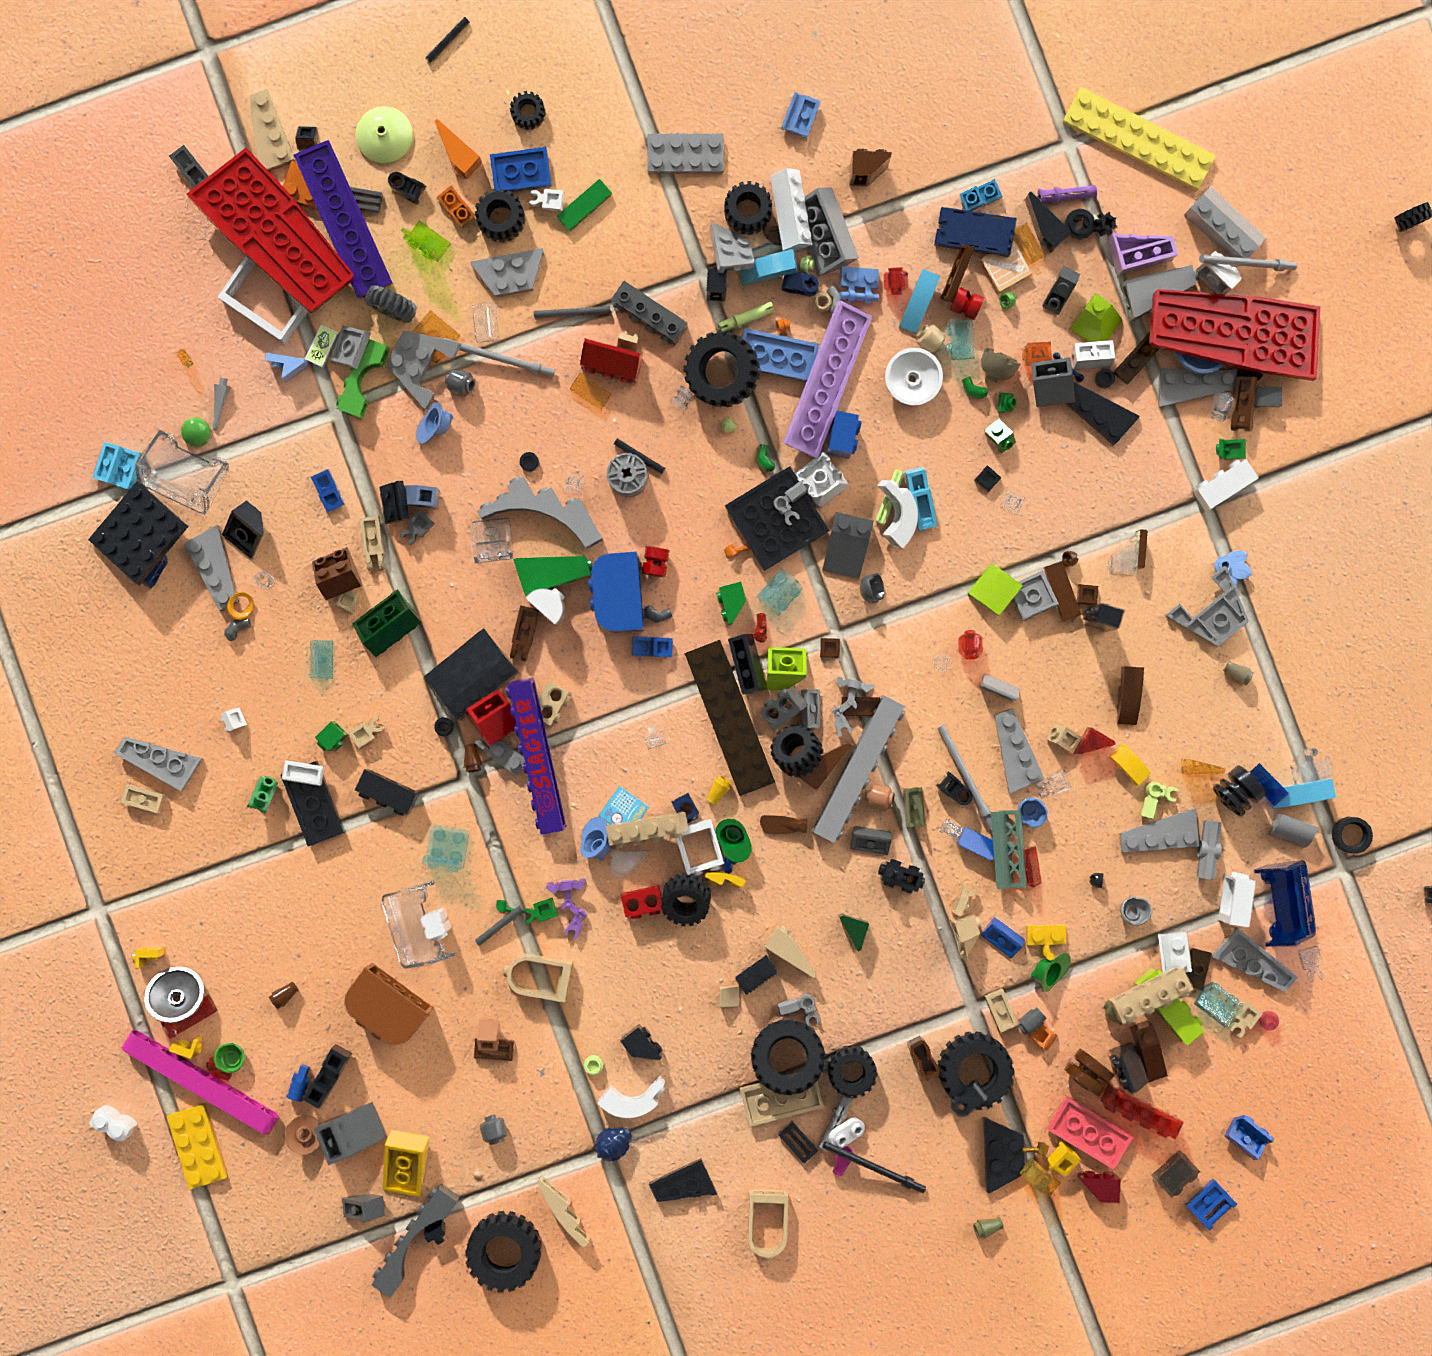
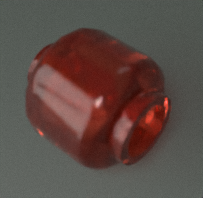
M903 267L888 268V271L884 273L885 291H891V295H902V291L908 289V272L903 270Z
M974 630L965 631L964 634L958 637L959 654L967 660L979 658V655L983 653L982 636Z

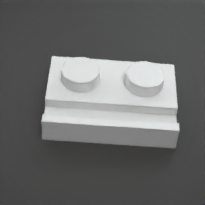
M1187 932L1159 934L1158 939L1163 973L1177 966L1183 968L1185 972H1192Z

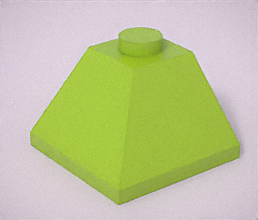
M1096 293L1069 330L1086 342L1108 341L1123 319L1111 303Z
M768 647L767 690L782 691L785 688L788 690L806 678V649Z

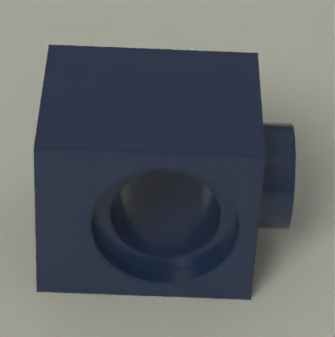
M689 792L671 802L677 813L681 812L683 804H689L692 807L691 813L686 814L687 823L697 819L696 815L699 814V811Z

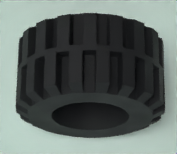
M747 181V184L740 182L739 186L734 185L732 191H728L727 198L725 197V219L728 220L730 227H734V231L740 230L743 235H745V232H749V235H753V231L760 232L761 228L767 226V222L771 218V195L769 192L766 193L764 186L760 188L757 182H755V185L751 184L752 181ZM744 200H752L758 204L759 211L753 216H743L738 212L737 205Z
M501 188L500 192H497L496 189H492L490 194L488 191L485 192V197L481 196L479 198L480 203H476L475 206L477 209L475 217L480 230L488 239L491 237L492 241L496 242L497 239L500 242H504V239L511 241L513 235L517 237L519 235L518 231L522 232V224H525V213L521 202L509 190L507 193ZM504 207L511 211L509 219L502 224H495L489 220L492 211L496 208Z
M792 724L789 728L786 726L772 740L774 742L770 746L772 749L770 751L772 759L788 776H807L808 772L812 773L815 767L818 768L820 765L818 762L823 759L821 755L824 753L822 743L807 726L804 727L802 724L797 726ZM804 745L798 754L790 756L795 748Z
M682 873V876L677 874L674 876V879L671 877L664 886L661 899V909H663L662 913L664 916L667 915L669 921L673 920V924L677 925L680 923L684 927L686 924H689V926H694V923L699 924L701 919L704 920L710 906L711 890L710 887H707V882H702L700 876L696 878L695 874L692 873L691 875ZM688 896L694 899L695 902L683 903L677 898Z
M851 1045L848 1048L843 1046L842 1050L837 1049L836 1054H832L830 1062L828 1061L827 1073L832 1087L840 1095L844 1094L847 1098L850 1096L858 1098L857 1095L864 1096L865 1092H870L872 1090L871 1086H874L876 1083L877 1068L872 1057L863 1048H856L855 1045ZM849 1062L860 1063L863 1067L862 1076L855 1081L843 1079L841 1069L845 1064Z

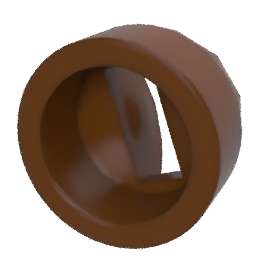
M1074 551L1064 552L1062 555L1063 564L1066 567L1076 565L1079 561L1078 554Z

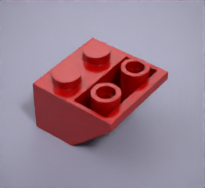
M499 689L466 709L468 720L489 747L515 731V725L517 724L515 718L511 715V705Z

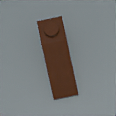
M846 742L822 754L823 759L818 762L820 764L818 768L815 767L812 773L808 772L807 776L804 777L800 775L799 778L817 791L852 744Z
M1145 1021L1131 1026L1130 1030L1149 1082L1168 1076L1154 1025L1149 1021Z

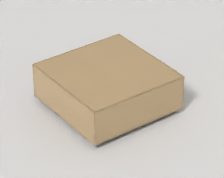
M348 591L338 596L335 606L354 613L361 596Z

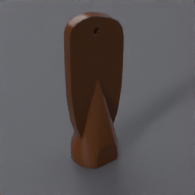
M763 815L760 818V825L766 833L787 834L798 831L807 833V819L798 820L792 817Z

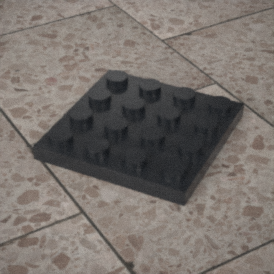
M790 466L725 505L726 510L764 571L830 532L807 493L795 502H789L792 507L790 508L791 511L796 512L800 518L797 520L795 516L791 515L789 517L790 526L786 524L784 514L781 515L774 508V500L779 496H785V492L799 482Z
M137 481L88 540L127 577L140 586L189 526L142 483Z

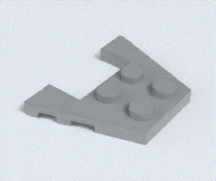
M403 330L386 365L424 409H429L436 394L420 385V382L437 350L454 359L462 343Z
M1223 566L1211 576L1223 593L1192 618L1180 603L1166 613L1167 617L1216 646H1220L1249 622L1226 566Z

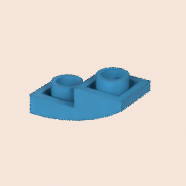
M995 179L978 187L974 186L959 194L967 211L980 208L1003 197Z

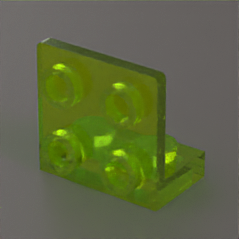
M420 220L411 232L404 227L401 229L404 235L403 239L407 241L406 244L414 250L418 248L429 261L433 259L438 263L451 245L449 241Z

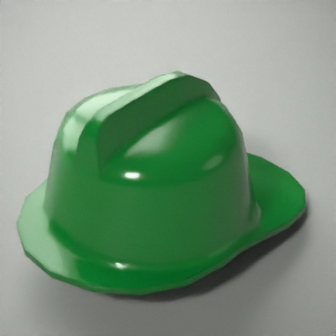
M731 818L723 819L719 822L715 834L725 856L730 861L736 863L747 860L751 855L752 845L744 825Z
M1062 953L1054 960L1042 959L1032 971L1031 977L1042 985L1043 991H1050L1067 973L1071 963L1070 955Z

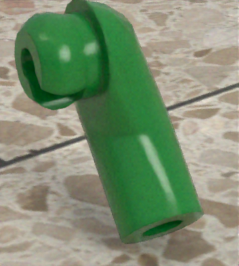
M970 376L962 380L968 396L983 399L988 395L987 388L975 386Z
M760 444L757 463L762 470L772 472L775 469V463L771 462L767 457L769 446Z

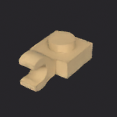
M966 882L962 884L961 893L958 895L952 912L959 916L966 913L969 908L968 897L975 895L977 892L976 886L973 887L972 891L968 892L966 890L968 883Z

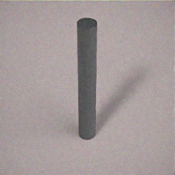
M521 905L517 906L475 939L476 943L479 946L520 915L524 908Z

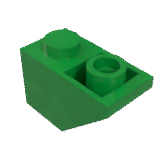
M742 582L719 587L720 592L716 593L719 604L723 603L724 610L721 611L723 621H728V625L733 624L746 602Z

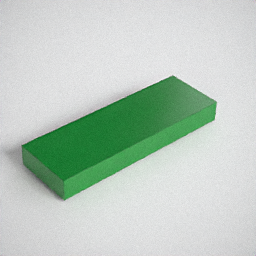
M599 178L559 213L557 218L570 232L612 195V192Z

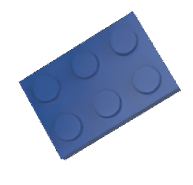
M546 147L490 154L494 189L497 192H500V188L504 189L507 193L508 190L515 192L552 186Z

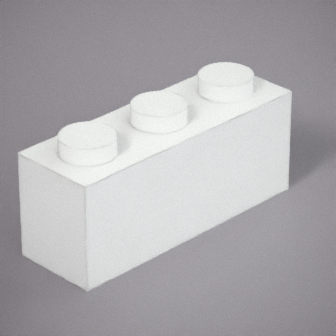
M1237 459L1228 465L1230 469L1224 472L1222 469L1212 475L1213 480L1209 482L1204 480L1196 485L1198 489L1193 494L1204 511L1210 510L1258 479L1257 474L1247 459L1241 462Z

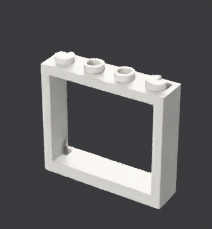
M246 256L220 292L218 298L286 344L308 311L300 305L283 331H280L233 299L237 290L256 265Z

